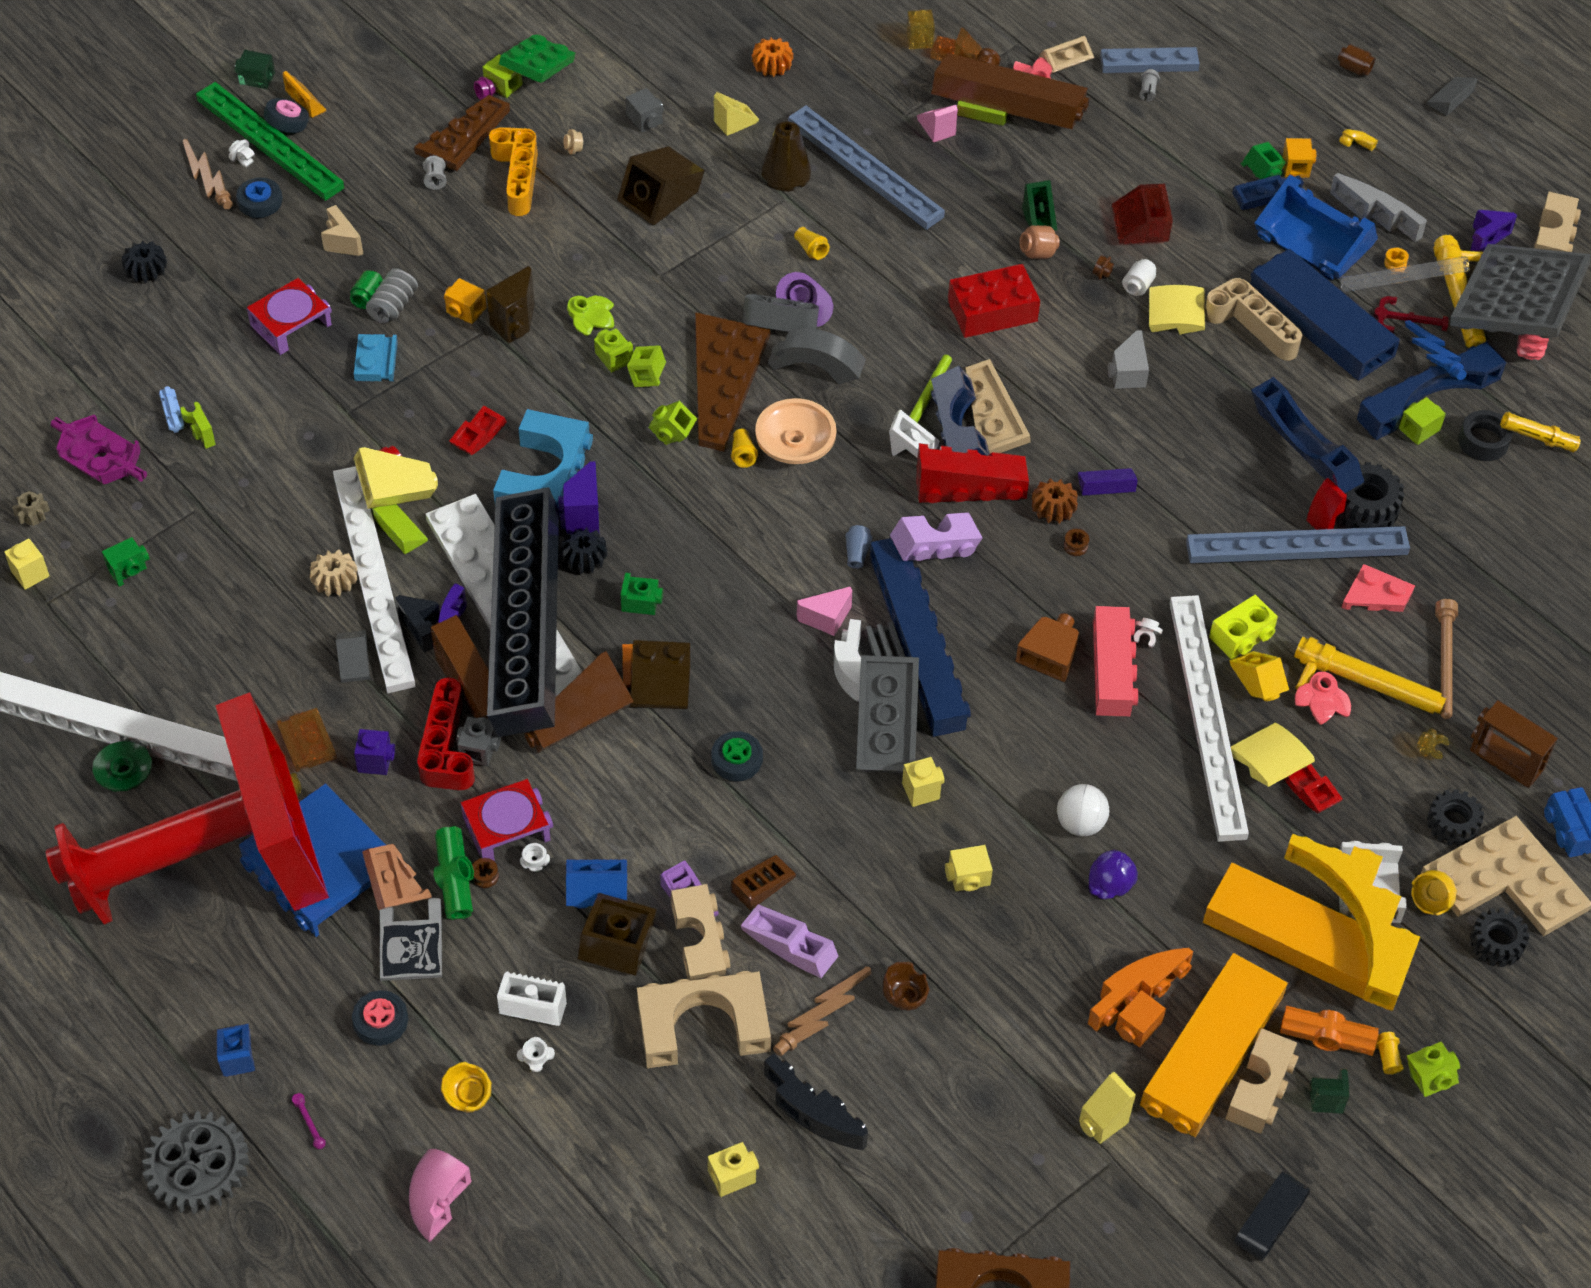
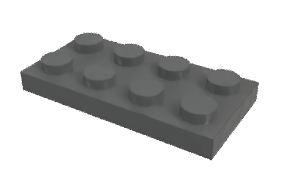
M861 655L857 772L903 773L904 764L915 761L919 657Z

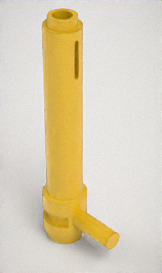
M1443 235L1435 240L1433 251L1437 258L1438 267L1443 272L1455 309L1468 283L1463 268L1464 261L1479 262L1483 252L1461 251L1458 241L1453 236ZM1460 328L1467 348L1486 342L1483 329Z
M1302 637L1294 655L1295 658L1300 659V663L1305 665L1295 687L1296 690L1300 686L1309 683L1317 669L1321 672L1329 671L1431 714H1434V712L1440 714L1446 698L1442 697L1440 692L1339 652L1335 646L1330 644L1322 645L1313 637L1309 639Z

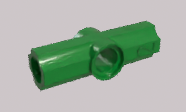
M456 826L443 827L436 830L435 834L439 865L434 868V879L443 890L446 918L451 920L465 919L472 916L471 913L473 912L469 881L474 877V869L470 860L465 856L461 828Z

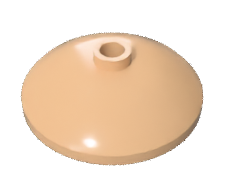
M796 398L785 399L773 403L760 414L756 422L755 435L760 448L771 458L788 464H805L818 460L830 451L836 439V424L832 415L823 406L813 401Z

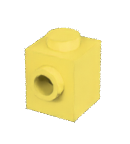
M30 539L16 544L4 552L12 574L25 590L49 577L43 555Z
M932 757L904 764L902 784L912 807L939 800L941 784L944 783V775L942 769L939 766H935Z
M985 845L950 851L949 863H945L947 880L953 881L955 891H974L991 884L993 870Z
M743 1142L708 1156V1172L720 1197L756 1183V1170L759 1169V1164L754 1152H748Z

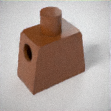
M1065 613L1060 614L1056 621L1048 617H1041L1019 642L1016 662L1065 682L1079 636L1078 630L1072 628L1075 623L1074 619Z

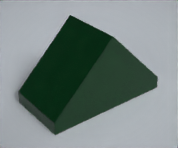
M1051 180L1025 184L1022 211L1029 227L1050 226L1054 231L1058 230Z

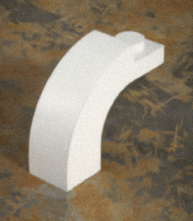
M850 619L848 630L843 629L841 641L835 640L834 671L844 691L859 702L861 657L858 653L861 620Z

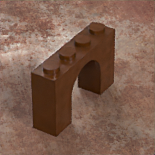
M948 1248L945 1251H938L935 1288H979L993 1281L1008 1282L1019 1288H1070V1261H1062L1061 1258L1054 1256L1037 1259L1030 1258L1025 1254L1002 1256L992 1251L967 1253L958 1248Z

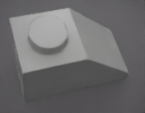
M1142 330L1134 332L1114 351L1113 361L1108 363V377L1113 378L1115 389L1146 387L1149 367Z

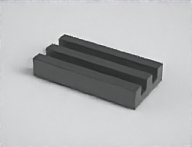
M893 621L887 622V626L877 624L876 628L872 629L871 626L865 628L873 656H881L875 636L878 635L885 655L893 656L886 634H889L896 657H905Z

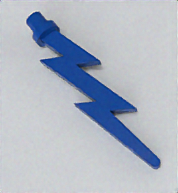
M1405 321V327L1420 337L1412 338V343L1432 353L1426 354V359L1446 369L1451 377H1456L1458 380H1463L1466 377L1467 373L1460 363L1461 357L1443 348L1442 346H1445V341L1413 322Z

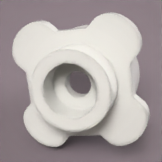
M533 1037L524 1044L523 1049L517 1052V1059L520 1062L527 1063L533 1072L541 1071L543 1064L547 1060H552L555 1056L554 1049L547 1047V1044L539 1037ZM537 1052L539 1055L536 1057L533 1056V1053Z

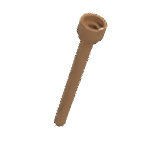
M1442 599L1435 604V616L1441 622V696L1446 698L1441 710V716L1444 719H1450L1452 717V622L1458 616V603L1452 599Z

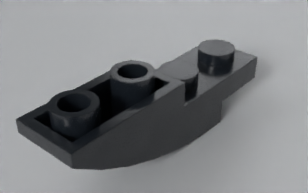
M774 1053L764 1060V1075L777 1088L775 1104L790 1118L812 1133L836 1144L858 1150H863L867 1147L868 1129L861 1119L858 1117L853 1118L846 1111L844 1102L838 1096H832L826 1089L816 1096L812 1086L806 1081L802 1082L795 1075V1071L790 1063L786 1060L781 1061Z

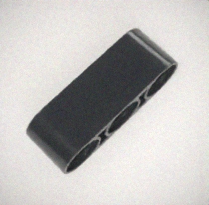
M1282 1171L1240 1229L1234 1244L1262 1262L1299 1211L1311 1189Z

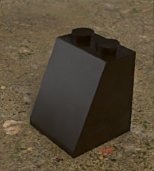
M669 146L630 156L617 201L650 224L655 225L698 193L705 170Z

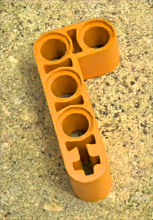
M526 128L493 129L489 134L491 157L496 161L510 162L506 189L508 211L514 216H524L531 209L538 156L536 133Z

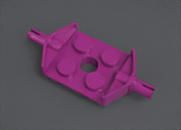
M96 415L85 417L71 424L65 423L58 417L51 421V427L62 433L56 448L58 456L102 484H108L129 475L140 482L146 478L147 472L136 466L140 455L139 442L136 440L134 445L99 424ZM97 453H107L104 457H94Z

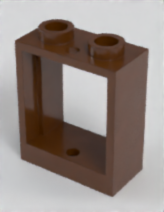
M1497 700L1490 709L1485 707L1477 719L1479 724L1471 734V738L1474 741L1470 751L1527 788H1530L1545 770L1558 738ZM1493 730H1497L1504 736L1519 744L1520 746L1531 752V755L1529 756L1528 754L1524 753L1523 751H1521L1514 745L1510 744L1503 738L1499 737L1498 735L1493 733Z

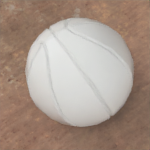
M1079 784L1070 787L1063 793L1057 805V815L1061 825L1071 834L1090 836L1100 831L1107 822L1109 805L1105 795L1099 789L1091 785Z

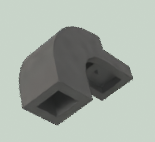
M800 328L788 331L785 341H780L774 345L768 364L774 370L800 362L814 364L827 371L838 384H843L859 379L866 359L852 344L837 335L818 329Z

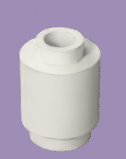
M1147 259L1135 262L1123 278L1122 284L1124 289L1134 296L1143 295L1156 277L1155 265Z

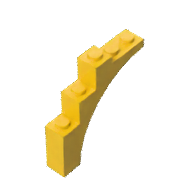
M1292 834L1284 859L1305 868L1324 881L1344 901L1355 917L1364 937L1368 956V981L1363 1000L1393 1011L1420 936L1412 934L1407 929L1391 926L1401 896L1394 894L1386 888L1373 886L1383 856L1377 855L1369 849H1361L1356 846L1353 847L1351 855H1348L1337 848L1316 843L1308 837Z

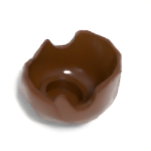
M896 962L889 966L882 983L883 995L886 1000L894 1007L905 1011L915 1010L926 1002L930 990L926 981V975L924 973H917L911 962Z

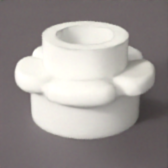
M538 843L527 845L521 853L520 863L525 869L529 868L532 872L542 870L543 866H547L550 861L549 855L546 854V849Z

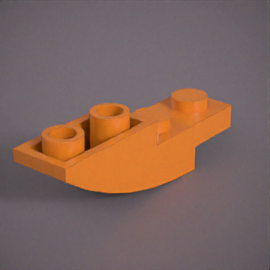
M1181 948L1156 953L1131 963L1103 982L1100 995L1102 1000L1091 1008L1088 1025L1096 1032L1104 1025H1112L1118 1018L1120 1011L1141 990L1151 998L1155 996L1162 997L1170 988L1172 981L1177 977L1182 979L1190 971L1193 951L1190 948Z

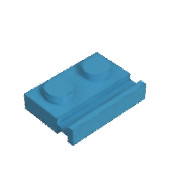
M358 334L354 368L355 381L394 380L398 343L397 335L385 337V335Z

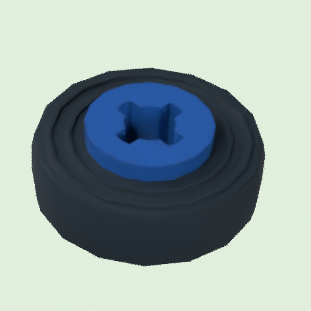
M260 177L249 179L237 189V204L240 211L247 216L253 218L271 216L282 205L283 196L281 189L271 179Z

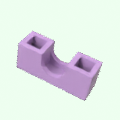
M969 513L946 514L936 530L928 524L925 516L901 517L890 534L903 561L971 556L982 540V536Z

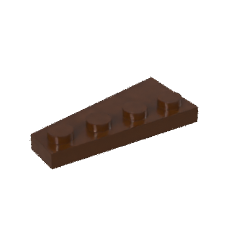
M486 96L467 109L466 115L450 121L446 129L431 134L430 140L424 144L420 142L415 145V154L424 158L438 156L444 159L447 168L458 171L490 132L508 114L510 104L493 96Z

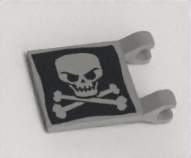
M440 898L428 900L429 920L393 922V907L380 910V981L442 977V905Z

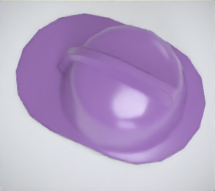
M793 272L785 275L779 281L776 289L777 298L818 305L817 327L829 321L833 313L832 299L827 291L815 280L804 273Z

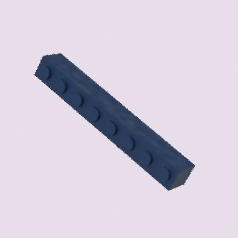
M892 538L871 542L870 561L905 657H919L918 697L933 737L964 731L966 730L967 718L971 717L968 702L963 701L961 697V682L959 678H955L953 675V660L950 655L947 656L945 653V638L943 633H938L936 613L929 609V595L927 589H922L921 587L922 578L918 567L914 568V560L903 561Z

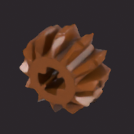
M1049 478L1047 483L1040 482L1037 489H1034L1032 493L1033 511L1037 512L1038 519L1047 518L1048 524L1052 520H1056L1060 525L1063 519L1070 520L1072 514L1077 510V491L1072 490L1071 483L1063 484L1062 479L1054 482Z

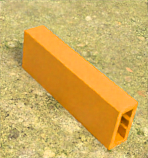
M1231 863L1207 906L1203 923L1363 999L1368 981V956L1364 937L1356 920L1237 864Z
M1233 953L1143 1092L1140 1106L1151 1116L1162 1118L1171 1123L1177 1131L1196 1137L1256 1042L1261 1029H1264L1283 999L1288 983Z

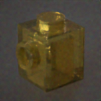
M932 10L908 11L906 34L909 49L933 48L935 25Z

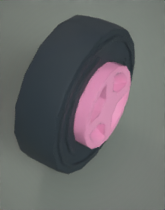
M275 98L266 103L264 118L268 124L280 131L298 133L307 127L309 113L302 105L292 100Z

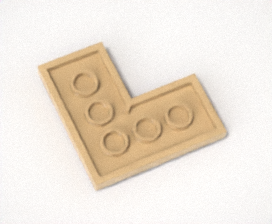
M1517 816L1425 865L1421 871L1422 873L1427 870H1439L1445 872L1453 879L1457 894L1451 909L1457 917L1506 892L1538 931L1545 936L1591 909V901Z

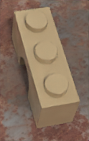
M1548 192L1539 224L1540 230L1534 245L1535 249L1572 252L1573 245L1569 244V241H1574L1577 227H1574L1573 224L1577 225L1581 210L1577 209L1578 198Z
M707 884L672 890L670 902L676 929L694 928L703 936V940L697 945L684 947L683 962L687 979L692 981L705 979L711 975L725 976L726 969L730 968L728 951H722L720 940H724V933L721 922H716L714 912L718 911L715 894H709Z
M1261 1029L1247 1068L1259 1073L1265 1082L1262 1084H1251L1240 1080L1231 1101L1226 1120L1259 1134L1262 1133L1265 1123L1272 1125L1278 1107L1273 1106L1276 1097L1279 1099L1283 1098L1288 1085V1081L1283 1080L1286 1072L1293 1073L1299 1056L1293 1054L1297 1042Z

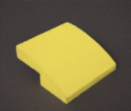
M1188 285L1150 287L1149 327L1151 332L1177 328L1179 334L1205 330L1204 288Z
M1276 722L1231 746L1233 758L1248 766L1251 777L1268 787L1315 762L1314 756L1303 743Z

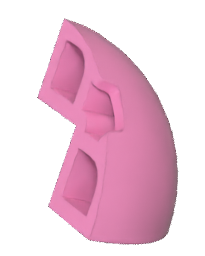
M429 1149L421 1158L413 1173L409 1189V1204L413 1221L420 1233L429 1242L452 1219L449 1205L471 1183L469 1167L438 1149Z

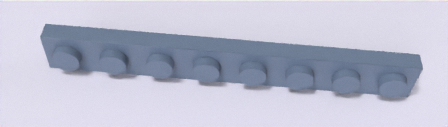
M804 106L788 117L789 122L798 125L801 134L926 230L944 218V209L808 106Z
M1405 526L1187 535L1186 539L1190 563L1408 555L1410 550Z

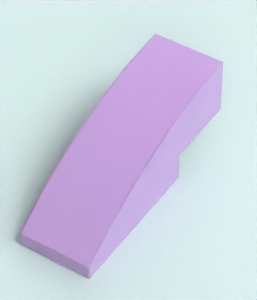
M759 904L741 925L744 932L789 963L819 978L824 976L838 958L832 940L809 932L806 923Z

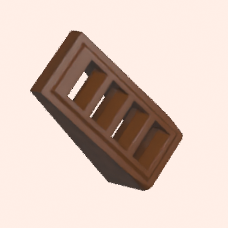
M774 855L731 881V892L751 911L796 877V873L777 855ZM777 866L784 874L779 876L772 868ZM767 872L774 880L770 881L764 874ZM759 878L765 885L761 886L756 880ZM751 884L756 890L752 891L748 886Z

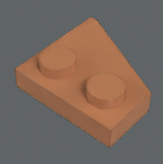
M394 844L370 848L362 852L378 910L419 902L432 897L428 889L422 890L413 877L416 873L409 864L404 862L401 853Z

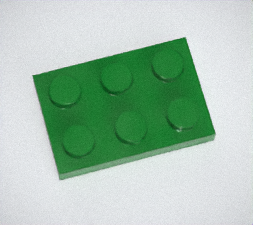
M533 34L500 55L499 65L542 83L574 62L576 53L568 50L565 45L554 44L542 35Z

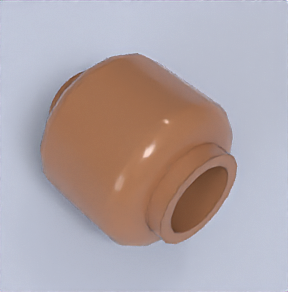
M1030 226L1020 237L1021 251L1030 259L1051 258L1059 247V237L1050 226Z

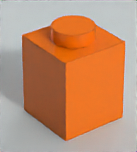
M1141 990L1118 1015L1115 1030L1118 1031L1125 1041L1133 1042L1140 1048L1162 1024L1166 1008Z

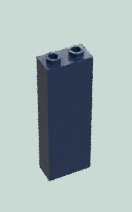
M1290 248L1281 254H1276L1270 261L1262 266H1257L1252 271L1250 285L1289 319L1306 338L1357 381L1395 357L1400 339Z

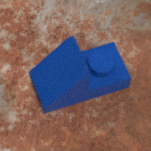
M249 1024L217 1030V1059L223 1076L255 1071Z

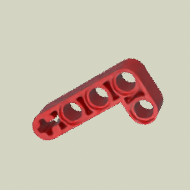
M451 677L439 680L435 686L417 764L420 780L425 786L466 790L474 784L475 774L471 757L466 753L452 751L463 708V698L459 681Z

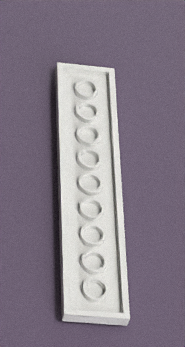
M474 494L428 512L425 515L426 521L489 629H491L495 525L477 495ZM558 630L556 634L555 697L582 672Z

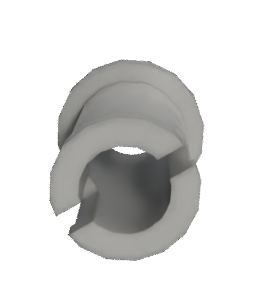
M1148 69L1141 75L1142 87L1139 96L1142 100L1145 99L1146 93V101H1152L1155 98L1156 85L1160 81V76L1156 70Z

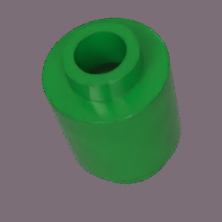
M375 271L362 272L350 291L351 302L360 309H366L368 301L371 300L372 295L383 281L382 276Z

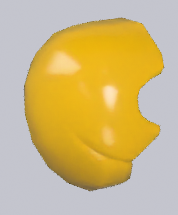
M1427 870L1419 874L1412 881V898L1415 906L1422 912L1438 916L1447 912L1454 905L1457 889L1453 879L1445 872Z
M460 1062L450 1067L442 1077L441 1092L447 1103L458 1111L466 1113L478 1111L486 1105L491 1097L492 1082L481 1067L467 1062Z

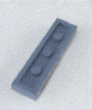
M1196 47L1101 49L1100 54L1103 73L1145 72L1148 69H1153L1157 72L1199 70V58Z

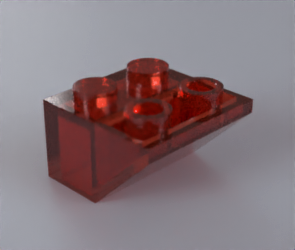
M1165 184L1139 185L1112 203L1119 244L1169 242L1173 218Z

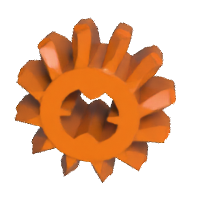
M770 37L769 40L761 39L760 43L755 44L752 62L756 72H763L764 76L772 74L775 77L776 74L784 75L785 71L790 70L793 52L789 47V42H782L781 38L773 40Z

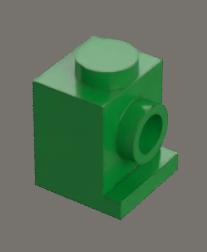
M1269 142L1252 146L1241 165L1243 167L1248 166L1256 177L1264 179L1276 175L1281 176V170L1287 162Z
M133 537L102 551L106 568L119 587L124 585V579L135 576L147 569L145 562L150 560L143 545L138 546Z
M625 573L621 591L622 612L655 615L657 604L662 605L663 588H659V580L631 577V573Z

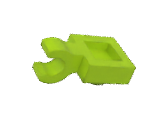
M194 402L195 411L187 412L184 406L181 407L180 411L183 420L187 423H193L190 427L195 439H201L205 448L216 445L212 427L202 411L201 405L198 402Z

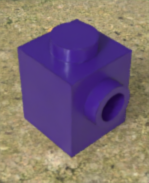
M359 729L354 752L358 773L387 775L389 763L394 760L395 744L390 742L389 732Z

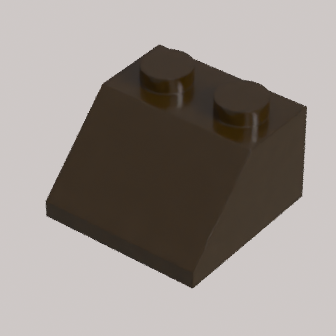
M527 266L486 290L490 326L508 344L530 332L535 302L532 269Z
M633 640L630 696L634 702L630 707L688 709L690 643Z
M598 893L581 932L577 959L636 976L645 955L657 909Z

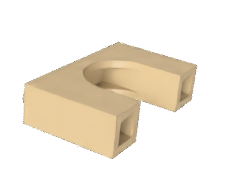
M741 971L729 976L711 975L705 979L692 981L681 979L674 983L661 985L650 983L644 987L637 988V1002L647 1068L678 1064V1051L674 1030L675 1023L682 1013L699 1005L718 1007L731 1017L735 1025L740 1056L771 1052V1035L760 972Z

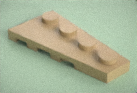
M988 359L966 367V374L972 380L976 397L971 403L975 428L986 439L989 453H1002L1030 443V434L991 360Z

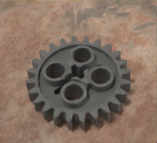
M196 1111L192 1120H189L186 1113H184L182 1122L179 1124L173 1118L170 1119L172 1128L168 1130L160 1126L161 1138L151 1136L150 1139L154 1147H148L144 1150L148 1158L142 1160L143 1167L146 1170L143 1172L145 1181L148 1182L147 1186L150 1193L155 1192L154 1195L158 1202L165 1199L168 1209L177 1203L179 1213H182L187 1205L191 1207L193 1214H196L198 1205H203L204 1209L208 1212L210 1210V1202L212 1201L222 1206L221 1196L234 1197L231 1187L241 1188L242 1184L238 1177H244L248 1174L244 1165L250 1164L249 1157L246 1154L249 1150L246 1142H243L242 1132H236L237 1129L233 1122L227 1125L224 1116H221L215 1122L212 1112H209L206 1118L202 1119L200 1112ZM201 1139H210L207 1143L203 1145L197 1144V1142ZM175 1154L181 1155L177 1160L168 1161ZM217 1163H224V1166L220 1169H211ZM195 1179L192 1185L182 1186L186 1180Z

